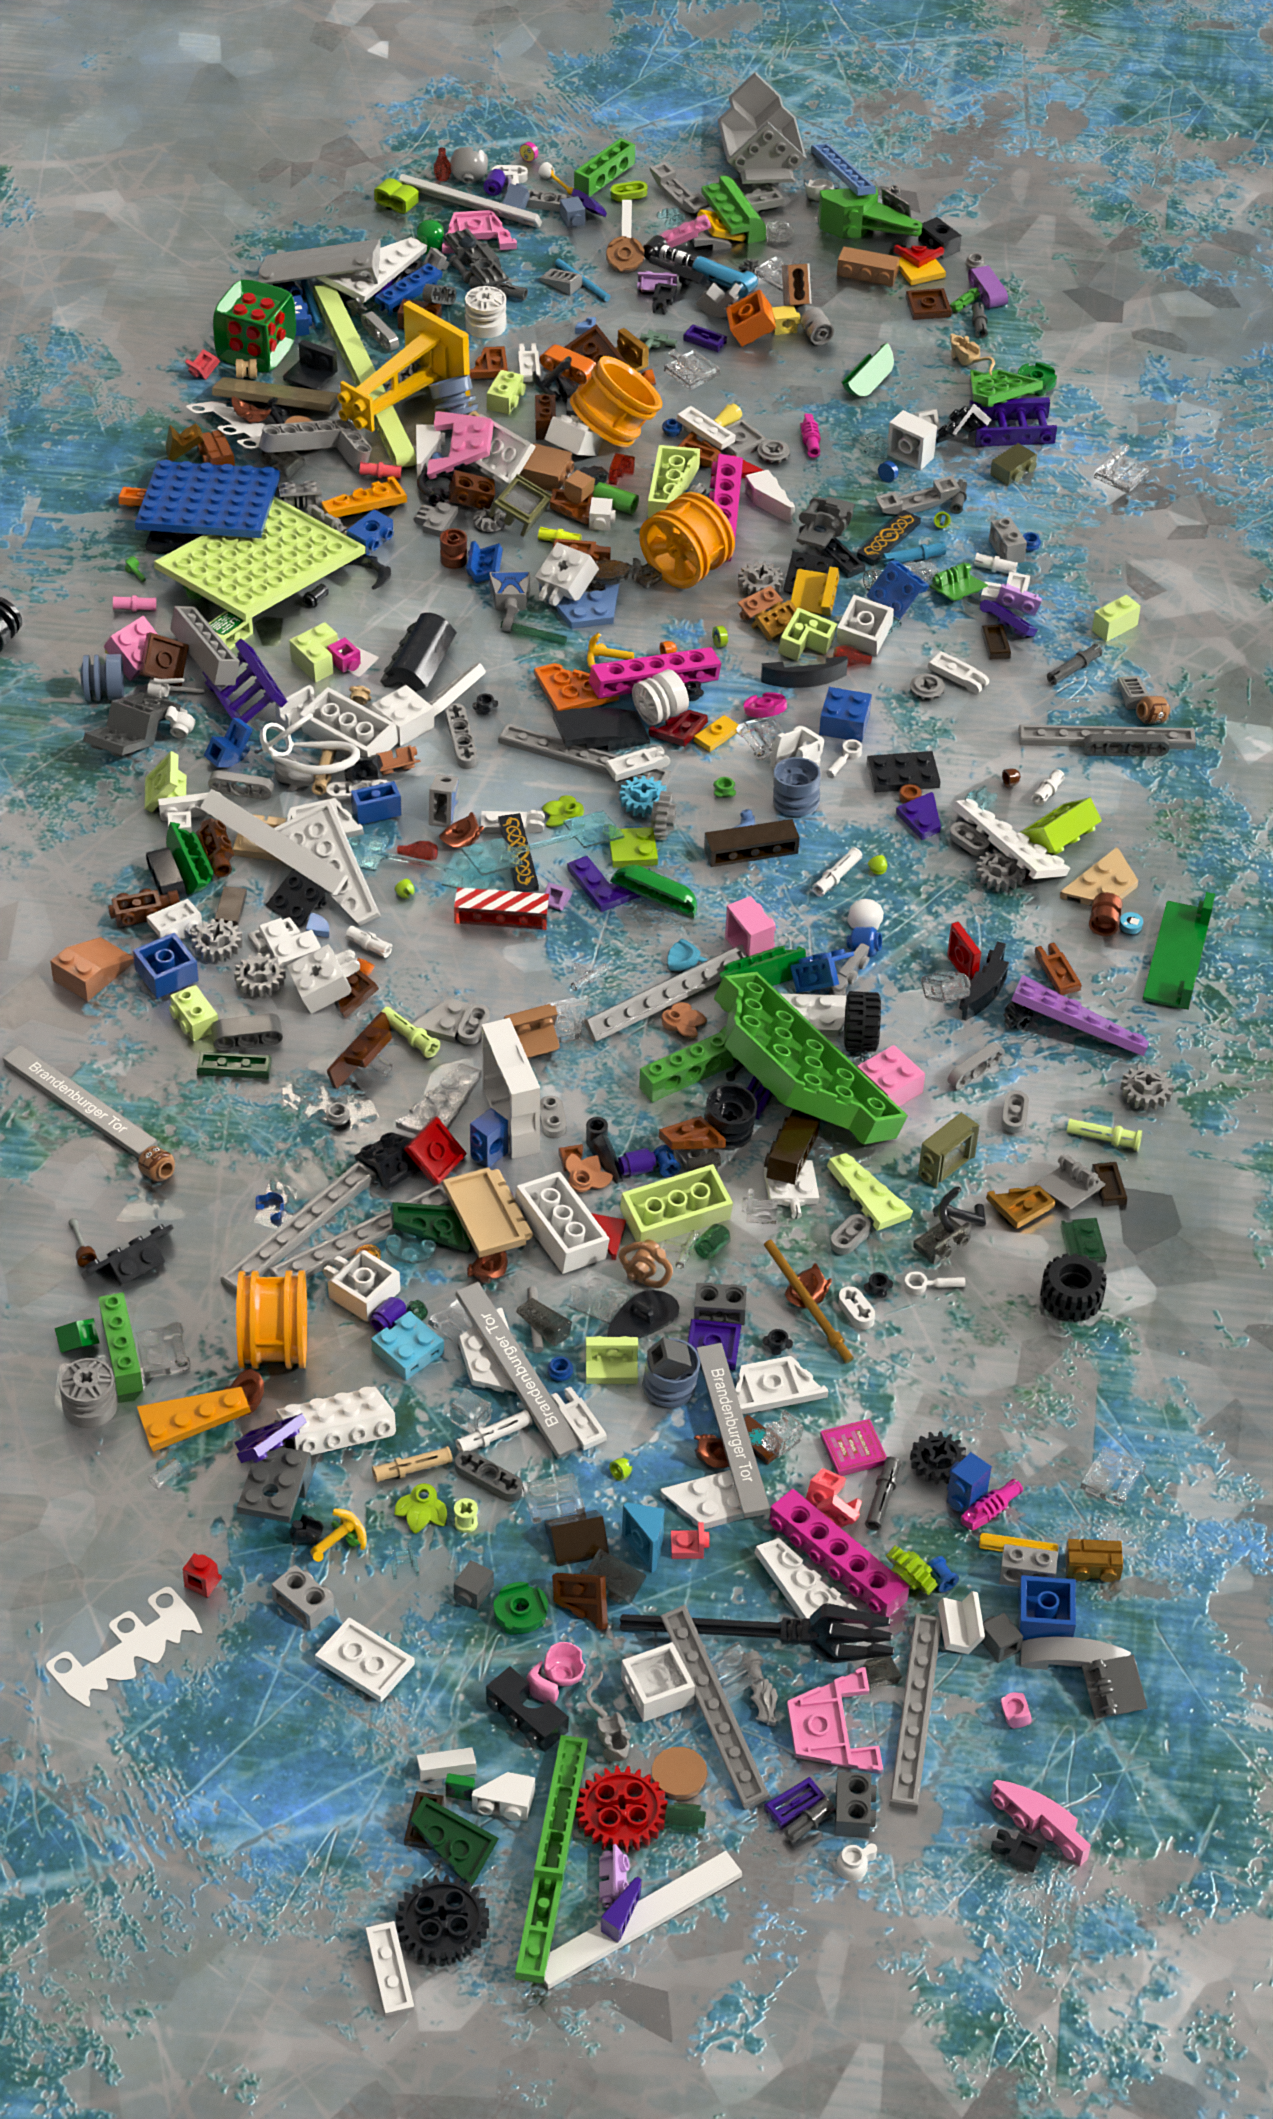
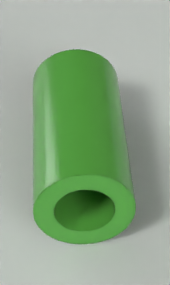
M602 482L594 485V498L613 499V509L630 515L634 514L639 504V495Z

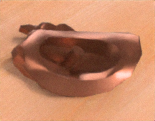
M232 396L231 401L234 411L238 416L249 421V423L265 420L271 412L270 409H258L236 396Z
M470 812L469 816L447 827L439 835V838L447 845L455 848L470 847L479 839L484 826L479 827L474 813Z
M502 1251L481 1258L477 1257L473 1264L468 1265V1277L475 1276L481 1283L490 1284L491 1279L503 1276L508 1264L506 1252Z
M814 1263L811 1268L802 1271L797 1276L816 1304H819L828 1293L832 1279L826 1280L819 1266ZM789 1284L785 1291L787 1300L798 1307L807 1308L794 1288Z
M253 1369L244 1370L235 1378L231 1386L223 1389L242 1387L251 1410L250 1413L243 1416L250 1415L257 1409L264 1394V1381L261 1375Z
M713 1434L694 1436V1439L698 1441L694 1451L700 1461H705L712 1467H729L721 1438H716Z

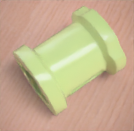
M463 1498L454 1505V1513L456 1515L455 1528L461 1533H470L478 1526L476 1516L478 1506L474 1500Z

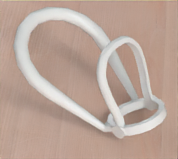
M311 713L287 729H284L279 724L269 723L260 730L259 737L263 751L270 754L273 760L301 773L313 775L332 774L353 766L360 759V750L355 745L343 741L294 743L291 739V733L308 722L313 717ZM267 729H275L280 733L267 742ZM281 739H284L286 742V751L283 753L277 752L272 748ZM292 747L343 750L351 754L349 758L341 762L321 766L305 765L282 758L292 751Z

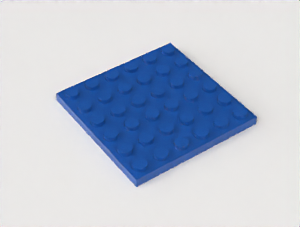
M157 461L135 521V530L261 538L279 483L280 469H274L273 467L258 468L250 465L198 464L189 461Z

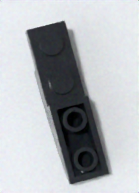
M997 941L994 950H989L987 957L988 966L984 965L982 972L976 971L973 980H968L965 990L967 996H962L959 1009L963 1010L962 1020L966 1021L980 1013L1001 991L1007 979L1009 962L1004 961L1005 943Z

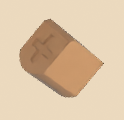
M576 470L565 480L564 495L573 503H581L594 491L595 478Z

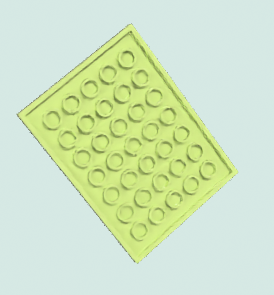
M274 496L261 538L204 534L154 561V568L247 621L365 554V546Z

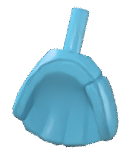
M680 939L670 948L667 963L669 970L676 972L688 970L696 966L697 962L703 963L709 959L701 957V952L693 944Z

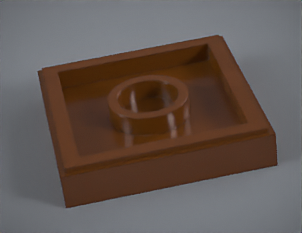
M944 288L906 291L905 297L913 320L951 317L952 311Z
M152 632L147 633L139 675L151 679L183 678L189 645ZM170 683L169 685L182 686V683Z

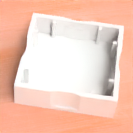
M510 1018L482 1024V1090L489 1107L508 1120V1151L511 1159L540 1153V1086Z

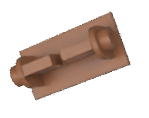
M770 585L737 603L742 608L739 613L742 620H749L759 612L766 611L777 602H783L784 600Z
M411 745L395 749L396 758H393L392 750L376 753V755L381 757L383 767L380 769L382 775L393 773V768L402 767V770L414 768L415 763L421 762L420 759L414 758L417 755V749L415 746L411 747Z

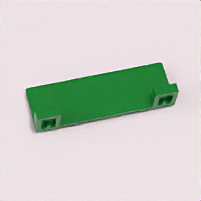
M1206 892L1204 901L1200 900L1198 907L1173 901L1166 902L1143 994L1144 1001L1189 1010L1211 918L1215 893Z

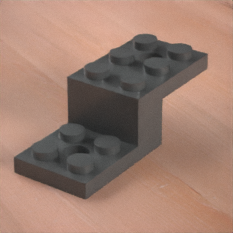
M145 692L111 701L106 727L86 732L83 742L91 744V747L94 749H106L110 751V754L118 757L134 753L137 750H144L146 747L154 745L158 722L160 719L165 718L168 707L173 706L180 712L181 705Z
M291 1438L282 1440L284 1444L273 1451L268 1450L266 1458L257 1463L252 1462L237 1505V1513L290 1523L298 1497L306 1498L320 1453L311 1455L310 1452L288 1448L294 1445ZM266 1491L277 1493L272 1497L264 1495Z

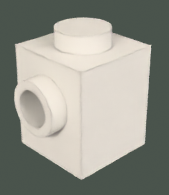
M592 497L589 513V530L610 531L611 523H615L616 510H612L613 499Z

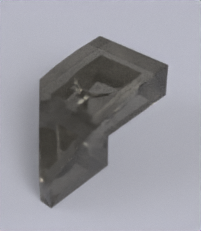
M891 1656L866 1660L863 1665L866 1668L869 1694L872 1693L876 1686L898 1684L902 1678Z

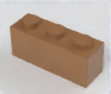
M843 246L838 258L837 276L893 286L899 271L900 257Z

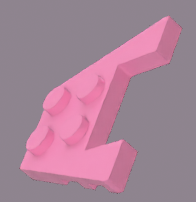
M492 210L453 213L448 233L462 231L467 228L476 239L490 240L497 238L500 250L517 249V241L515 238H511L510 232L503 228L502 222ZM446 241L442 244V254L455 253Z
M441 411L435 412L434 428L436 431L453 429L449 457L429 460L427 470L429 479L436 478V474L443 471L449 473L454 470L455 466L464 463L466 466L490 456L494 426L492 419Z
M865 1667L855 1670L854 1673L848 1676H841L826 1686L817 1687L787 1701L795 1758L876 1774L883 1772L879 1746L850 1748L841 1697L869 1694Z

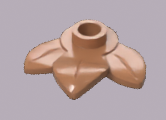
M684 1002L672 1005L671 1010L664 1011L661 1016L664 1028L669 1031H678L686 1037L696 1038L698 1036L696 1027L707 1023V1018L701 1012L692 1010L691 1005Z
M570 1154L566 1160L565 1167L570 1174L568 1179L569 1185L577 1192H587L591 1188L602 1189L612 1181V1174L601 1171L600 1160L597 1155L587 1157L581 1161L575 1154Z

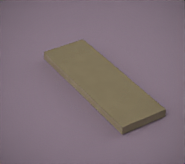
M222 377L212 388L213 396L227 398L236 396L241 400L268 403L270 398L275 397L278 398L276 405L330 412L338 403L337 395L339 394Z

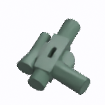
M650 329L648 334L641 333L640 340L645 342L644 344L649 349L659 346L674 348L677 346V340L669 339L668 334L657 333Z

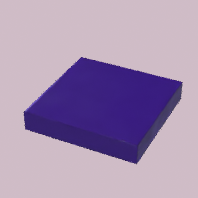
M691 1319L687 1343L691 1344L696 1351L697 1347L722 1343L729 1370H736L742 1324Z

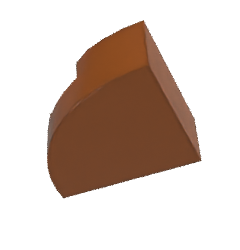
M583 1144L559 1148L558 1154L564 1172L567 1171L565 1163L570 1154H575L582 1160Z

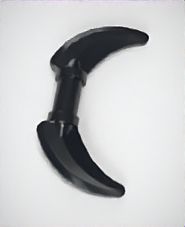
M362 555L346 564H363L374 569L378 574V579L372 586L373 590L386 584L391 577V568L380 564L375 556Z

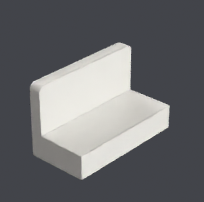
M974 1591L962 1602L948 1598H942L938 1602L946 1650L969 1654L985 1637L978 1593Z

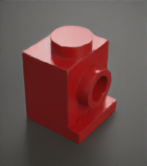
M194 1553L182 1568L184 1587L206 1598L209 1597L222 1579V1575L218 1574L217 1563L203 1554L198 1555ZM196 1579L201 1580V1584L196 1582Z

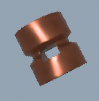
M455 528L443 531L440 535L441 564L450 569L463 567L467 563L466 533Z
M1105 892L1095 896L1089 920V927L1095 934L1111 936L1118 931L1123 902L1117 895Z

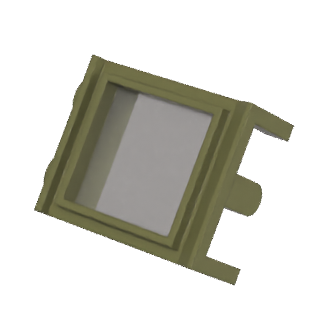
M516 474V477L493 502L488 516L493 517L498 508L507 513L504 519L506 525L510 526L515 518L524 523L520 534L524 537L545 512L552 495L519 474Z
M960 1112L926 1139L921 1146L918 1175L922 1180L937 1188L938 1182L941 1183L968 1160L975 1158L980 1125Z

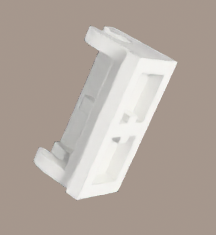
M311 685L287 697L288 702L282 708L275 704L276 722L284 727V729L300 720L299 714L316 699Z

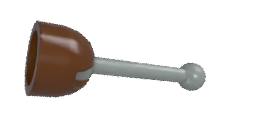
M71 1218L69 1226L73 1228L80 1246L76 1251V1260L80 1267L85 1268V1265L97 1259V1255L91 1246L84 1245L78 1229L79 1222L76 1218Z

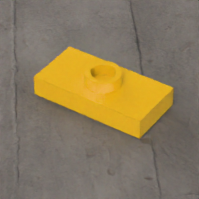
M723 715L696 734L694 742L711 752L740 731V725Z

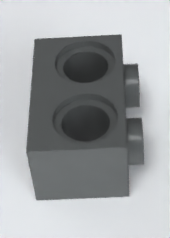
M696 1283L694 1319L742 1324L744 1326L747 1286Z
M837 1772L835 1836L869 1838L870 1827H875L876 1810H871V1802H876L877 1786L871 1785V1774ZM852 1791H858L861 1794H854ZM851 1816H858L860 1819H854Z

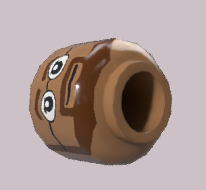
M1145 696L1137 704L1136 713L1144 724H1162L1170 714V706L1162 696Z
M151 1146L146 1148L140 1155L138 1168L143 1175L156 1182H162L173 1174L175 1159L172 1154L158 1146Z

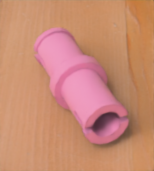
M137 595L132 597L113 596V610H132V612H137V610L156 611L157 600L156 597L141 598L137 597Z

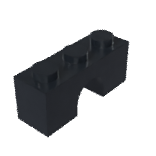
M509 1666L486 1686L487 1705L494 1712L502 1714L512 1728H518L531 1745L538 1746L546 1752L560 1739L561 1735L568 1733L569 1717L550 1700L538 1708L524 1706L523 1703L529 1699V1682Z

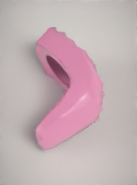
M540 1661L527 1675L526 1680L529 1682V1693L531 1697L538 1701L546 1703L550 1700L555 1704L559 1696L558 1685L540 1676L543 1661Z
M1009 1693L1000 1700L1006 1722L1011 1728H1021L1031 1724V1713L1023 1693Z

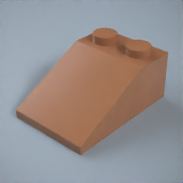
M99 937L66 947L50 961L53 981L84 1000L89 1001L134 963V958Z

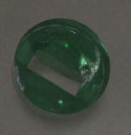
M416 1299L407 1304V1312L411 1311L421 1321L427 1317L428 1310L421 1300Z

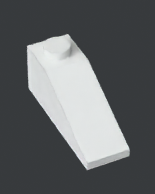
M434 424L416 425L417 479L422 472L428 470V462L432 459V455L436 452L441 453V445H445V433L436 431Z

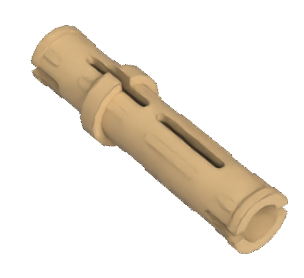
M322 749L318 766L333 764L337 750ZM332 774L313 775L315 778L312 786L313 793L322 795L323 792L325 794Z
M447 1446L405 1459L398 1457L393 1462L372 1466L373 1477L376 1483L394 1477L401 1479L405 1477V1474L452 1463V1454Z

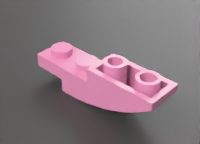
M1001 1780L993 1782L990 1798L998 1809L1004 1810L1012 1817L1014 1823L1019 1828H1024L1030 1835L1037 1829H1040L1042 1835L1047 1840L1053 1841L1061 1848L1062 1853L1068 1859L1074 1860L1079 1866L1088 1860L1091 1845L1076 1832L1078 1819L1053 1800L1029 1788Z

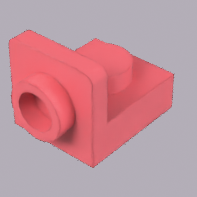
M822 1468L811 1479L806 1500L817 1507L819 1502L837 1495L844 1488L846 1478Z
M833 1495L819 1502L816 1508L842 1528L856 1522L860 1515L859 1509L862 1501L856 1498L845 1503L842 1499Z
M698 1522V1530L671 1531V1559H704V1548H709V1532H704V1522Z

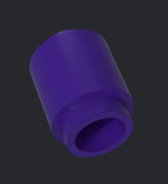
M493 169L488 173L483 184L484 191L487 194L496 196L501 193L506 181L502 170Z
M648 1148L626 1152L623 1156L618 1157L621 1174L632 1177L652 1172L653 1166H656V1158L653 1151L649 1152Z
M389 1297L372 1313V1317L369 1320L371 1326L378 1333L386 1327L390 1330L395 1326L394 1322L407 1313L406 1305L400 1298Z

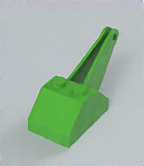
M877 187L876 194L857 196L850 188L820 190L819 228L841 239L860 238L869 230L899 233L915 237L922 234V223L878 202Z

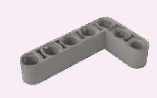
M342 419L263 426L259 443L261 450L271 453L337 447L348 463L355 469H360V462H369L372 449L350 421H343Z

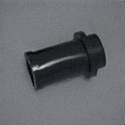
M324 584L317 585L311 592L304 594L303 603L308 608L316 607L319 601L329 594L328 588Z

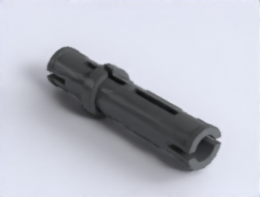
M474 275L470 278V288L482 286ZM510 282L490 286L500 289L506 298L514 297L526 300L528 295L527 288L512 285Z
M1093 644L1085 651H1079L1075 654L1074 658L1047 674L1048 682H1051V685H1056L1080 668L1088 667L1091 661L1102 656L1101 647H1098V644Z
M886 1457L882 1473L877 1477V1488L867 1520L865 1521V1526L871 1530L877 1531L882 1527L891 1493L897 1486L896 1477L901 1467V1461L898 1458Z

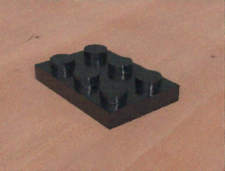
M933 751L867 756V766L874 793L900 791L902 786L908 784L915 785L920 789L940 788L941 781Z

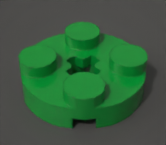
M1036 362L1035 365L1029 366V363L1018 369L1017 374L1043 381V389L1034 391L1036 396H1044L1046 392L1056 386L1057 375H1055L1054 368L1048 364Z
M510 1583L499 1591V1595L494 1600V1617L497 1623L509 1635L532 1632L544 1626L548 1613L547 1597L540 1588L530 1587L529 1583ZM517 1604H521L522 1607H528L525 1611L515 1610Z

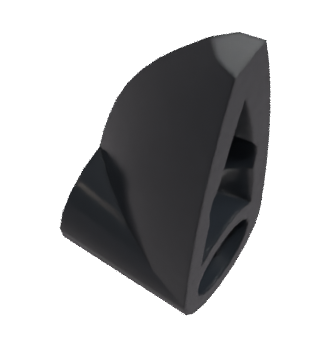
M561 374L554 382L567 407V399L576 392L579 386Z
M592 1117L586 1123V1144L593 1156L597 1155L599 1157L600 1165L604 1171L613 1175L612 1180L616 1184L623 1182L616 1153L608 1138V1123L602 1117Z

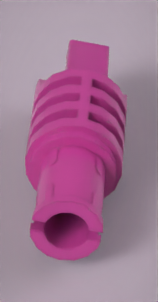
M805 413L803 423H800L802 441L807 446L808 456L816 458L821 452L819 448L821 437L818 423L814 421L812 414Z
M1011 1479L1002 1488L992 1489L961 1516V1523L972 1531L988 1523L1007 1509L1008 1503L1013 1498L1023 1492L1021 1483L1019 1481L1016 1482V1479Z

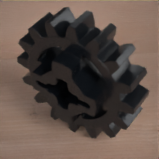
M939 1431L938 1436L928 1432L927 1439L920 1436L919 1442L913 1443L910 1453L911 1468L917 1469L916 1476L925 1475V1482L934 1479L935 1485L939 1484V1480L949 1484V1471L955 1462H961L966 1457V1447H960V1439L952 1441V1434L943 1437L942 1431Z

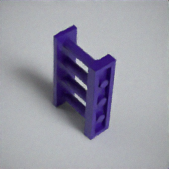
M1049 397L1008 399L1007 402L995 403L992 407H983L981 403L969 400V405L975 404L992 419L991 421L998 420L999 427L988 428L987 426L976 428L975 447L1010 446L1017 443L1021 445L1055 444L1057 425H1047L1046 422L1050 409ZM1026 419H1038L1039 426H1027ZM1006 420H1018L1019 427H1008Z
M239 639L235 643L239 650L237 653V659L240 661L239 666L243 663L248 665L246 666L247 669L236 678L235 685H228L223 689L214 685L204 671L202 673L206 678V686L212 692H215L231 719L240 718L243 722L247 723L269 703L276 702L282 708L288 701L254 649L243 639ZM256 676L255 683L234 702H231L229 696L250 677ZM261 689L265 690L264 696L240 716L237 710Z

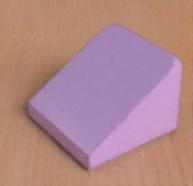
M548 882L544 894H549L548 907L562 911L571 898V890Z

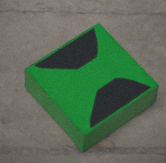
M451 1773L447 1774L445 1781L446 1797L472 1802L475 1778Z

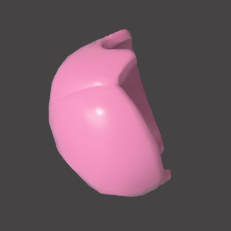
M558 1642L551 1645L544 1659V1672L549 1681L558 1686L569 1687L578 1683L584 1674L586 1664L583 1662L582 1650L570 1642Z

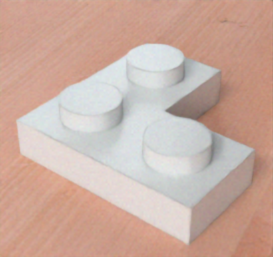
M1009 572L1007 583L1019 588L1021 593L1024 590L1027 591L1030 576ZM985 582L988 584V587L983 588L980 601L990 600L995 602L1001 584Z
M281 918L259 926V931L272 957H278V962H283L284 966L321 948L312 930L290 937Z

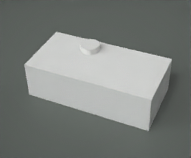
M329 687L299 714L300 719L309 713L313 714V717L302 725L304 733L318 741H343L353 744L360 750L361 757H371L376 755V753L389 751L398 743L395 723ZM337 750L338 752L344 754L347 757L351 756L349 752Z
M561 1172L517 1186L515 1203L518 1204L525 1218L524 1221L528 1223L532 1233L562 1274L606 1259L610 1238Z

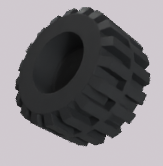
M849 991L845 1005L844 1046L847 1051L876 1052L880 1038V995L878 992Z
M1068 1253L1062 1254V1258L1057 1256L1053 1258V1262L1049 1261L1046 1269H1044L1040 1291L1042 1304L1046 1305L1045 1309L1048 1312L1053 1311V1316L1057 1318L1061 1316L1066 1321L1073 1319L1076 1322L1080 1318L1087 1320L1090 1318V1315L1095 1316L1102 1307L1107 1284L1106 1274H1103L1104 1269L1102 1266H1097L1098 1262L1089 1260L1088 1256L1084 1255L1081 1257L1077 1253H1073V1256H1069ZM1072 1285L1079 1287L1081 1289H1072L1067 1286Z

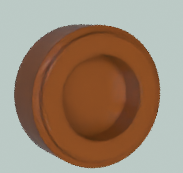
M904 785L900 788L899 800L905 804L920 797L922 791L915 785Z

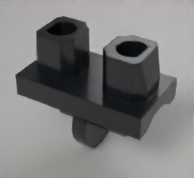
M372 755L371 757L360 756V759L353 766L344 770L346 781L359 784L362 780H379L382 777L380 769L383 767L381 757L379 755Z

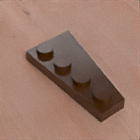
M597 324L564 347L593 360L596 364L601 357L609 356L628 365Z

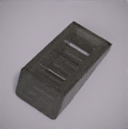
M531 1298L516 1310L517 1314L553 1346H557L570 1335L572 1321L534 1298Z

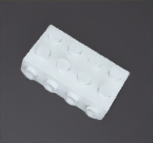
M493 421L490 456L470 463V465L476 469L481 466L480 471L489 477L494 474L493 479L502 485L504 482L510 484L516 477V474H520L536 446Z
M363 1387L358 1391L342 1392L324 1399L316 1398L310 1402L298 1405L290 1404L285 1408L276 1410L278 1421L303 1413L307 1423L299 1428L300 1433L291 1439L294 1442L295 1450L310 1452L311 1455L390 1437L396 1432L395 1412L376 1387Z

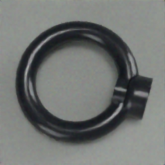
M427 470L419 475L417 487L421 493L428 497V501L432 506L435 507L439 501L445 502V500H449V491L444 492L441 488L432 490L426 486L425 481L429 478ZM454 470L449 473L443 471L436 475L452 478Z

